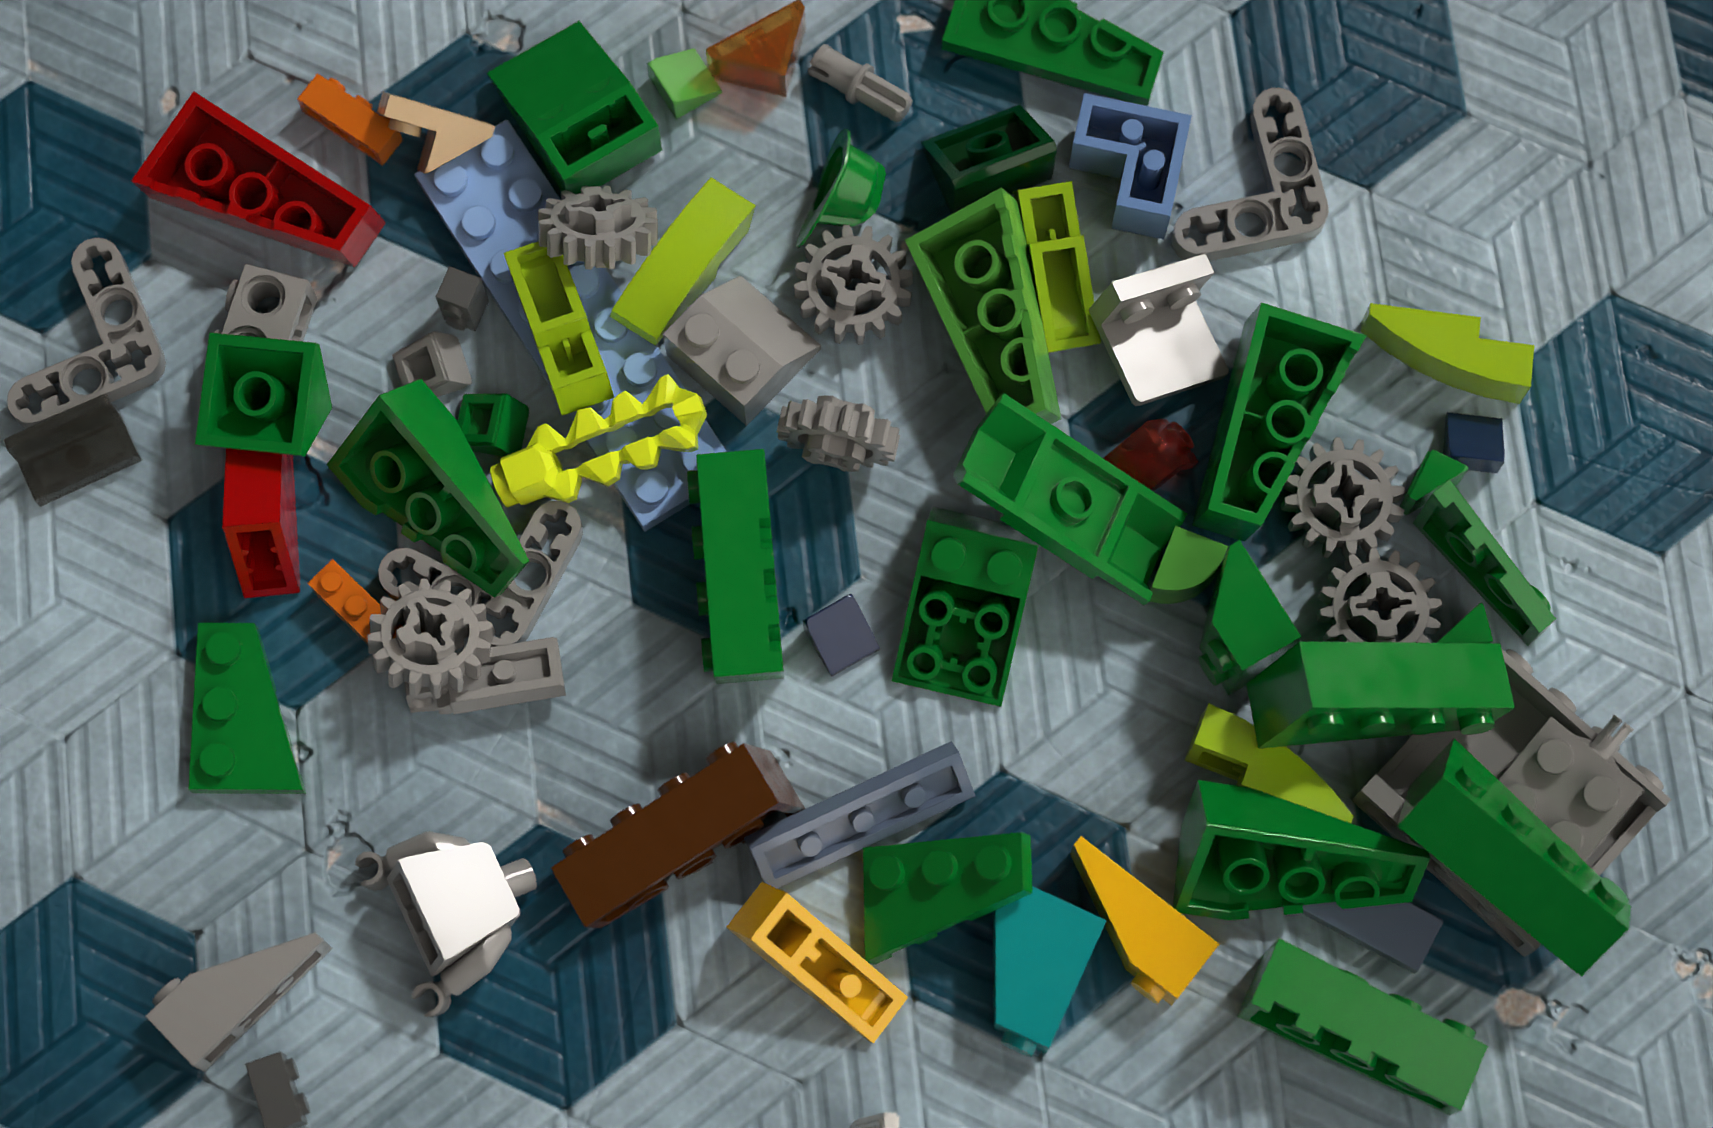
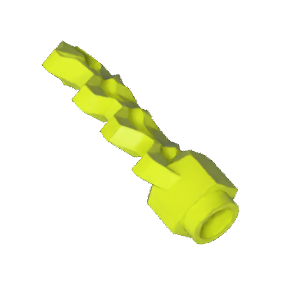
M669 374L660 377L643 404L627 391H623L613 399L611 414L605 419L591 407L577 410L566 438L547 423L538 426L526 448L502 457L500 463L490 467L491 478L499 498L507 508L519 503L527 505L545 497L570 503L577 500L582 477L609 487L620 480L623 464L631 463L640 470H648L657 467L661 449L679 452L698 450V433L707 417V413L702 399L697 393L680 388ZM665 408H672L680 422V426L670 427L658 435L646 437L628 444L621 450L609 452L591 459L577 468L564 470L561 461L555 454L565 449L574 448L579 443L603 433L616 431L640 418L653 416Z

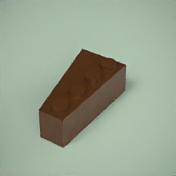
M735 741L727 743L706 757L709 766L690 777L685 772L658 788L661 797L642 808L640 803H637L617 813L610 819L613 827L599 837L594 838L592 834L577 839L564 848L562 853L565 858L552 866L551 869L583 925L591 928H603L666 891L669 885L665 878L674 873L677 879L695 874L713 863L717 856L713 849L723 845L727 849L741 842L744 845L746 844L744 837L761 830L764 827L762 821L776 812L782 811L786 817H789L804 810V805L772 752L745 743L740 746Z

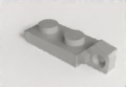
M554 637L491 647L490 662H481V677L476 680L464 675L463 691L459 693L447 684L442 686L440 698L434 699L430 687H422L416 697L410 696L409 683L404 681L406 700L411 713L438 710L439 714L453 713L454 715L566 696L558 640Z

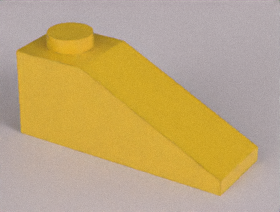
M1080 836L1073 845L1070 855L1100 918L1107 920L1105 928L1125 969L1134 976L1130 982L1131 985L1151 1002L1159 1004L1163 999L1172 1006L1219 946V943L1089 841Z
M764 882L759 884L726 927L771 966L873 1044L909 998L787 892Z

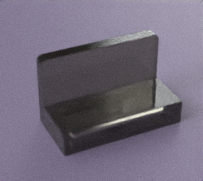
M102 394L3 440L7 451L18 462L34 501L40 507L142 461L122 413L108 394Z

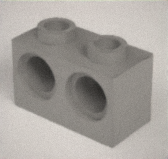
M245 264L240 280L234 279L229 286L225 301V309L228 311L223 330H216L214 333L304 341L317 297L309 280ZM268 297L280 298L279 305L269 313L256 312L257 305L263 299Z

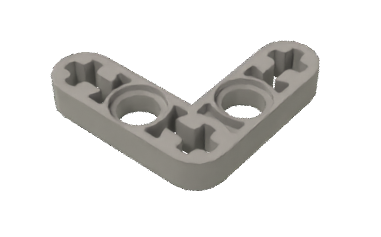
M1270 88L1263 91L1256 98L1250 115V125L1269 193L1192 208L1183 212L1177 218L1171 236L1172 247L1182 260L1206 254L1209 261L1305 242L1315 238L1322 231L1329 213L1328 202L1302 107L1298 98L1291 91L1283 88ZM1269 106H1276L1278 113H1288L1285 115L1282 124L1284 137L1276 141L1278 131L1273 117L1264 118ZM1290 152L1296 154L1301 158L1304 170L1296 176L1283 175L1276 169L1274 159L1282 153ZM1302 187L1303 190L1300 198L1304 210L1315 212L1312 214L1309 224H1303L1298 216H1290L1296 205L1294 191ZM1243 213L1256 214L1263 220L1265 231L1256 237L1244 236L1237 230L1235 219ZM1223 218L1225 220L1224 235L1228 242L1222 241L1223 231L1207 235L1204 246H1197L1193 238H1184L1188 235L1190 226H1197L1200 233L1217 231L1220 223L1219 219Z
M87 239L78 245L73 252L71 260L73 272L103 344L25 376L13 384L8 392V409L18 423L28 430L41 431L49 429L149 387L157 382L165 371L166 360L164 352L128 266L116 246L107 239ZM101 255L107 262L105 263V269L113 283L112 286L103 288L100 279L91 269L93 268L92 259ZM118 300H126L132 303L133 313L127 322L121 325H110L105 322L104 314L109 304ZM138 349L147 356L144 359L146 367L140 371H136L132 364H130L133 361L131 353ZM111 360L117 368L116 372L121 377V380L114 382L113 375L104 362ZM85 369H95L101 373V383L96 391L86 395L77 394L73 391L72 384L77 373ZM59 381L60 388L68 397L69 402L63 404L56 394L59 393L54 388V383ZM37 392L44 400L41 402L42 411L33 415L25 407L30 404L28 396Z
M559 500L548 501L534 512L519 541L529 559L528 563H538L546 570L545 582L535 590L521 589L516 585L514 579L501 595L494 598L452 568L410 548H398L387 553L381 560L378 569L379 581L388 596L395 601L399 600L398 582L392 572L396 567L405 570L412 563L414 564L413 570L419 579L427 578L429 584H431V589L439 590L443 581L449 580L451 581V587L459 586L472 591L471 606L481 604L482 599L485 598L489 600L485 604L488 614L503 619L508 612L513 613L512 620L517 630L514 633L504 631L500 638L495 637L496 631L493 627V641L489 642L491 647L525 642L581 542L583 536L582 522L574 507L569 503ZM562 516L566 517L565 522L570 533L568 536L558 534L554 538L549 548L551 554L558 556V558L553 562L542 551L532 549L530 546L532 543H535L542 550L549 537L547 528L544 526L545 522L548 520L556 523ZM433 574L439 575L432 583ZM409 581L403 583L411 592L419 591L418 585Z

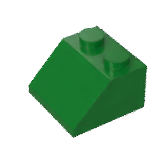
M1240 540L1229 546L1217 573L1199 647L1203 655L1198 657L1200 666L1209 681L1214 686L1222 684L1228 695L1245 687L1248 682L1297 644L1301 638L1300 633Z

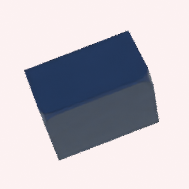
M1447 412L1443 454L1468 466V470L1498 473L1504 464L1505 456L1502 418Z
M853 594L841 598L803 621V630L831 677L880 650Z

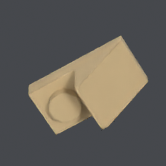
M387 92L382 93L377 113L390 118L388 128L420 137L422 127L429 129L418 165V170H421L424 174L437 169L493 136L495 126L487 122Z

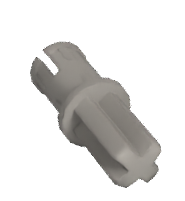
M827 44L822 45L817 50L810 62L813 66L809 67L808 74L844 93L846 100L852 104L860 101L895 122H900L912 105L913 100L910 95L875 75L872 65L867 63L862 66L843 56Z

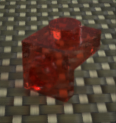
M1167 419L1148 420L1103 458L1154 492L1180 470L1191 469L1198 463L1197 458L1191 451L1194 444L1188 433L1178 423L1174 421L1170 423Z

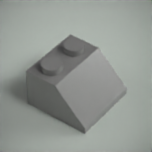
M741 275L700 295L663 333L666 355L746 426L821 349V345Z

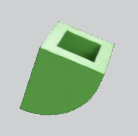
M1175 526L1151 586L1153 595L1150 602L1176 604L1190 600L1202 593L1215 578L1228 546Z

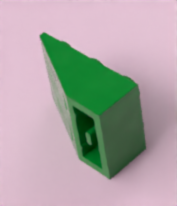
M580 21L573 23L487 72L488 78L561 191L567 190L576 195L581 193L582 186H602L662 151L659 125L631 82Z
M932 507L925 527L892 682L1001 707L1039 544L1006 523Z

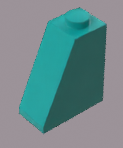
M1033 886L1032 894L993 911V1030L1004 1034L1000 1041L1001 1044L1028 1057H1032L1035 1050L1044 1054L1047 1053L1107 920Z

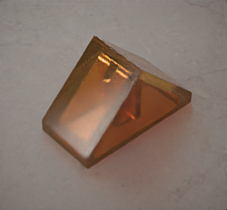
M796 0L706 48L707 67L714 79L786 97L806 30L805 6L801 0Z

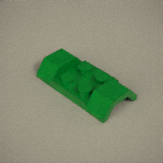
M1005 393L996 400L973 431L953 473L957 485L1002 513L999 518L1000 520L1089 578L1101 577L1142 605L1150 602L1153 595L1147 583L1163 547L1170 540L1175 526L1180 527L1187 513Z

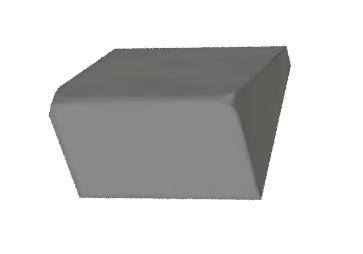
M432 331L392 354L402 386L422 379L432 392L439 397L461 390L472 384L459 340L455 335Z

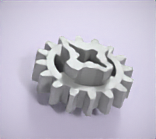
M582 186L581 193L576 195L564 190L561 191V200L548 198L546 200V208L539 209L540 247H547V255L550 258L564 255V264L568 266L577 261L584 262L585 269L591 270L594 266L596 268L615 269V261L619 260L632 265L636 263V254L649 256L651 254V246L658 243L657 209L648 207V199L645 197L632 200L631 190H624L619 194L612 193L610 186H604L602 189L600 186Z
M843 225L842 237L837 239L829 231L825 230L822 232L823 247L820 249L808 243L805 247V257L810 263L797 262L795 267L796 277L803 280L794 284L795 298L806 299L800 305L802 318L816 315L814 323L815 332L821 334L828 327L833 328L836 343L842 342L846 332L854 333V338L858 345L864 344L865 332L872 330L880 339L885 337L884 322L887 320L899 325L902 322V312L898 306L907 307L911 304L912 292L905 288L913 284L912 270L902 269L906 264L907 254L904 250L890 253L892 237L888 234L878 242L872 240V227L868 225L862 231L861 236H853L850 225ZM845 255L836 261L833 260L839 256ZM872 259L884 268L889 280L886 279V274L876 271L871 263ZM852 278L862 281V283L857 284L855 291L845 288V286L850 285ZM817 289L821 290V295L831 297L836 306L835 310L824 303ZM870 308H874V310L869 313L859 315Z
M826 395L818 396L817 403L803 399L802 404L790 401L787 407L782 406L776 431L778 439L787 441L789 448L803 449L802 458L813 464L836 467L847 472L859 471L860 464L866 467H873L874 463L887 466L888 461L894 462L900 438L899 428L890 426L891 421L888 419H875V410L864 403L855 404Z
M1335 437L1329 452H1326L1318 442L1313 444L1309 451L1311 461L1299 456L1293 468L1297 475H1290L1283 486L1286 491L1293 493V495L1284 498L1281 509L1296 513L1288 525L1289 531H1298L1303 528L1307 535L1302 546L1307 549L1316 541L1322 543V556L1327 559L1335 548H1342V553L1346 560L1349 555L1356 554L1357 546L1359 545L1368 554L1370 549L1378 547L1376 537L1386 542L1391 538L1395 530L1389 522H1399L1404 514V509L1392 504L1400 501L1406 493L1405 487L1391 486L1390 482L1399 472L1397 466L1383 469L1379 465L1384 454L1381 449L1375 451L1370 457L1363 454L1364 440L1358 439L1351 450H1346L1341 438ZM1327 468L1326 482L1324 484H1314L1312 489H1307L1308 483L1314 475ZM1356 470L1360 471V472L1363 473L1365 476H1367V477L1369 478V480L1366 479L1364 476H1362V475H1361L1359 472H1357ZM1338 487L1343 492L1345 499L1353 500L1348 511L1347 507H1344L1341 498H1333ZM1373 509H1379L1376 519L1365 528L1360 529L1361 514L1371 513ZM1317 518H1320L1322 521H1324L1326 524H1328L1332 529H1330V528L1326 527L1325 525H1323L1320 521L1317 520Z
M1372 548L1366 555V560L1363 564L1356 555H1349L1344 562L1346 572L1334 567L1327 577L1334 587H1322L1318 595L1320 601L1329 605L1320 609L1316 615L1317 622L1331 624V628L1323 637L1324 642H1335L1337 640L1340 642H1367L1358 637L1351 629H1355L1367 638L1368 642H1396L1395 637L1398 634L1397 625L1407 624L1409 621L1415 620L1411 633L1399 642L1431 643L1424 634H1435L1441 625V622L1429 616L1437 612L1442 606L1441 599L1428 598L1427 593L1436 583L1435 580L1427 578L1419 581L1415 575L1421 564L1416 560L1407 568L1399 565L1400 552L1396 550L1393 551L1387 561H1381L1377 549ZM1362 579V595L1350 597L1349 600L1343 601L1346 590L1353 583ZM1391 580L1399 584L1401 587H1403L1406 592H1403L1400 588L1394 585L1391 582ZM1373 601L1378 602L1380 610L1390 611L1385 620H1380L1378 611L1368 610Z
M427 578L420 580L419 591L411 592L406 585L401 584L398 586L399 600L394 601L385 596L380 599L381 614H371L369 618L371 634L367 635L369 654H374V669L376 673L388 671L390 687L394 689L404 681L408 682L410 696L416 697L422 687H430L431 694L436 699L440 698L443 685L449 684L453 690L459 693L463 691L464 675L476 680L481 677V662H490L491 643L489 642L493 641L492 622H486V606L484 603L471 606V590L466 588L459 594L454 595L451 593V581L444 580L439 590L431 589ZM403 621L406 623L405 626L397 629ZM396 631V638L392 639ZM469 637L468 642L464 647V639ZM464 647L461 653L458 655L455 653V650Z

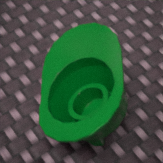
M846 128L839 132L828 153L819 181L817 195L796 241V247L798 248L806 242L818 223L855 227L865 223L872 217L880 204L886 176L885 168L872 156L850 144V131Z

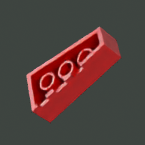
M194 91L131 180L150 199L353 267L357 266L386 224L371 205Z

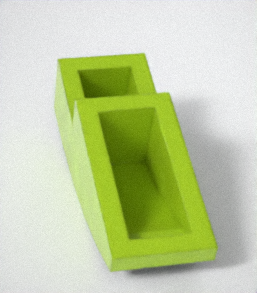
M710 177L652 249L651 254L647 256L614 305L610 317L656 346L663 338V333L714 281L719 265L749 232L756 205Z
M1072 181L1014 191V198L1019 203L1048 353L1101 344L1100 334L1088 311L1095 301L1084 235L1080 234Z
M539 241L505 252L504 256L561 415L563 416L615 398L587 315L569 268L564 264V255L550 258L547 255V247H540Z
M1370 303L1361 321L1360 332L1367 335L1370 340L1385 352L1414 370L1450 387L1485 398L1516 404L1521 403L1531 388L1534 345L1479 338L1481 317Z
M1208 703L1198 720L1184 761L1236 780V786L1254 788L1352 823L1354 817L1334 790L1303 759L1286 746L1258 749L1253 724Z

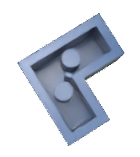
M1084 93L1069 168L1121 179L1111 229L1165 239L1192 115Z

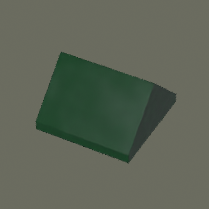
M1020 104L921 142L923 152L951 214L1001 187L1010 195H1013L1014 191L1034 187L1052 180L1057 154L1055 141Z

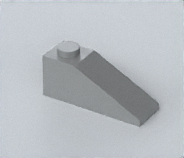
M312 933L191 973L183 981L175 978L155 995L152 1000L155 1007L146 1017L193 1067L205 1072L306 975L332 947L317 933Z

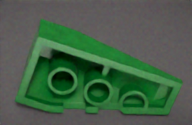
M422 379L379 395L326 464L363 508L375 516L384 513L402 526V535L414 543L423 540L441 553L444 564L494 598L506 590L529 562L457 420Z
M1197 780L1181 824L1173 908L1181 914L1231 921L1249 919V911L1283 908L1284 915L1303 913V905L1336 902L1342 909L1408 903L1413 901L1430 861V855L1425 849L1254 788Z

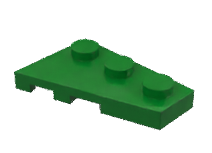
M1448 479L1436 489L1413 524L1524 643L1529 646L1556 620L1550 611V603L1536 587L1529 584L1452 481Z
M198 623L188 790L192 793L306 794L291 747L292 742L288 728L285 725L276 695L277 690L260 631L255 623Z
M1017 832L863 847L865 960L870 964L876 965L891 958L892 953L914 943L920 945L937 937L938 932L965 920L973 921L1032 894L1031 835Z

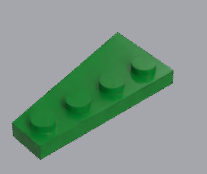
M955 0L941 47L945 51L1144 106L1149 104L1164 51L1106 19L1098 21L1077 9L1078 4L1071 0Z

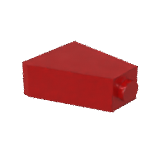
M226 448L222 527L244 598L300 593L293 455Z

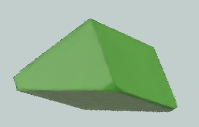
M695 48L658 57L647 63L650 80L676 119L722 94L720 86Z

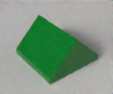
M209 332L195 445L305 457L333 408L320 344Z

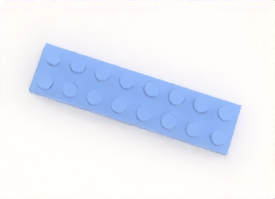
M505 120L495 126L493 136L427 174L422 173L420 170L414 175L417 183L478 277L482 279L489 294L551 388L504 253L539 241L538 211L539 209L546 208V200L548 198L558 200L560 198L509 121ZM582 261L569 265V271L606 368L614 397L623 391H627L643 404L660 377L669 374L680 388L685 389L657 345H653L610 317L611 310L622 295V292L606 268H596L594 266L591 270L585 269L584 262ZM614 398L589 407L605 419L611 414ZM665 408L653 416L640 418L616 431L603 433L585 442L595 457H599L609 452L621 450L624 446L643 438L658 435L670 427L680 426V422L672 408ZM577 411L568 414L572 421ZM705 420L698 433V450L679 452L661 449L657 467L648 470H640L631 463L623 464L620 480L613 483L643 531L646 532L690 505L687 470L697 469L696 454L726 452V450Z

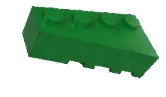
M1455 738L1451 740L1409 786L1397 826L1579 976L1582 977L1629 930L1632 906L1628 904L1629 899L1623 890L1611 880L1601 878L1569 845L1564 843Z

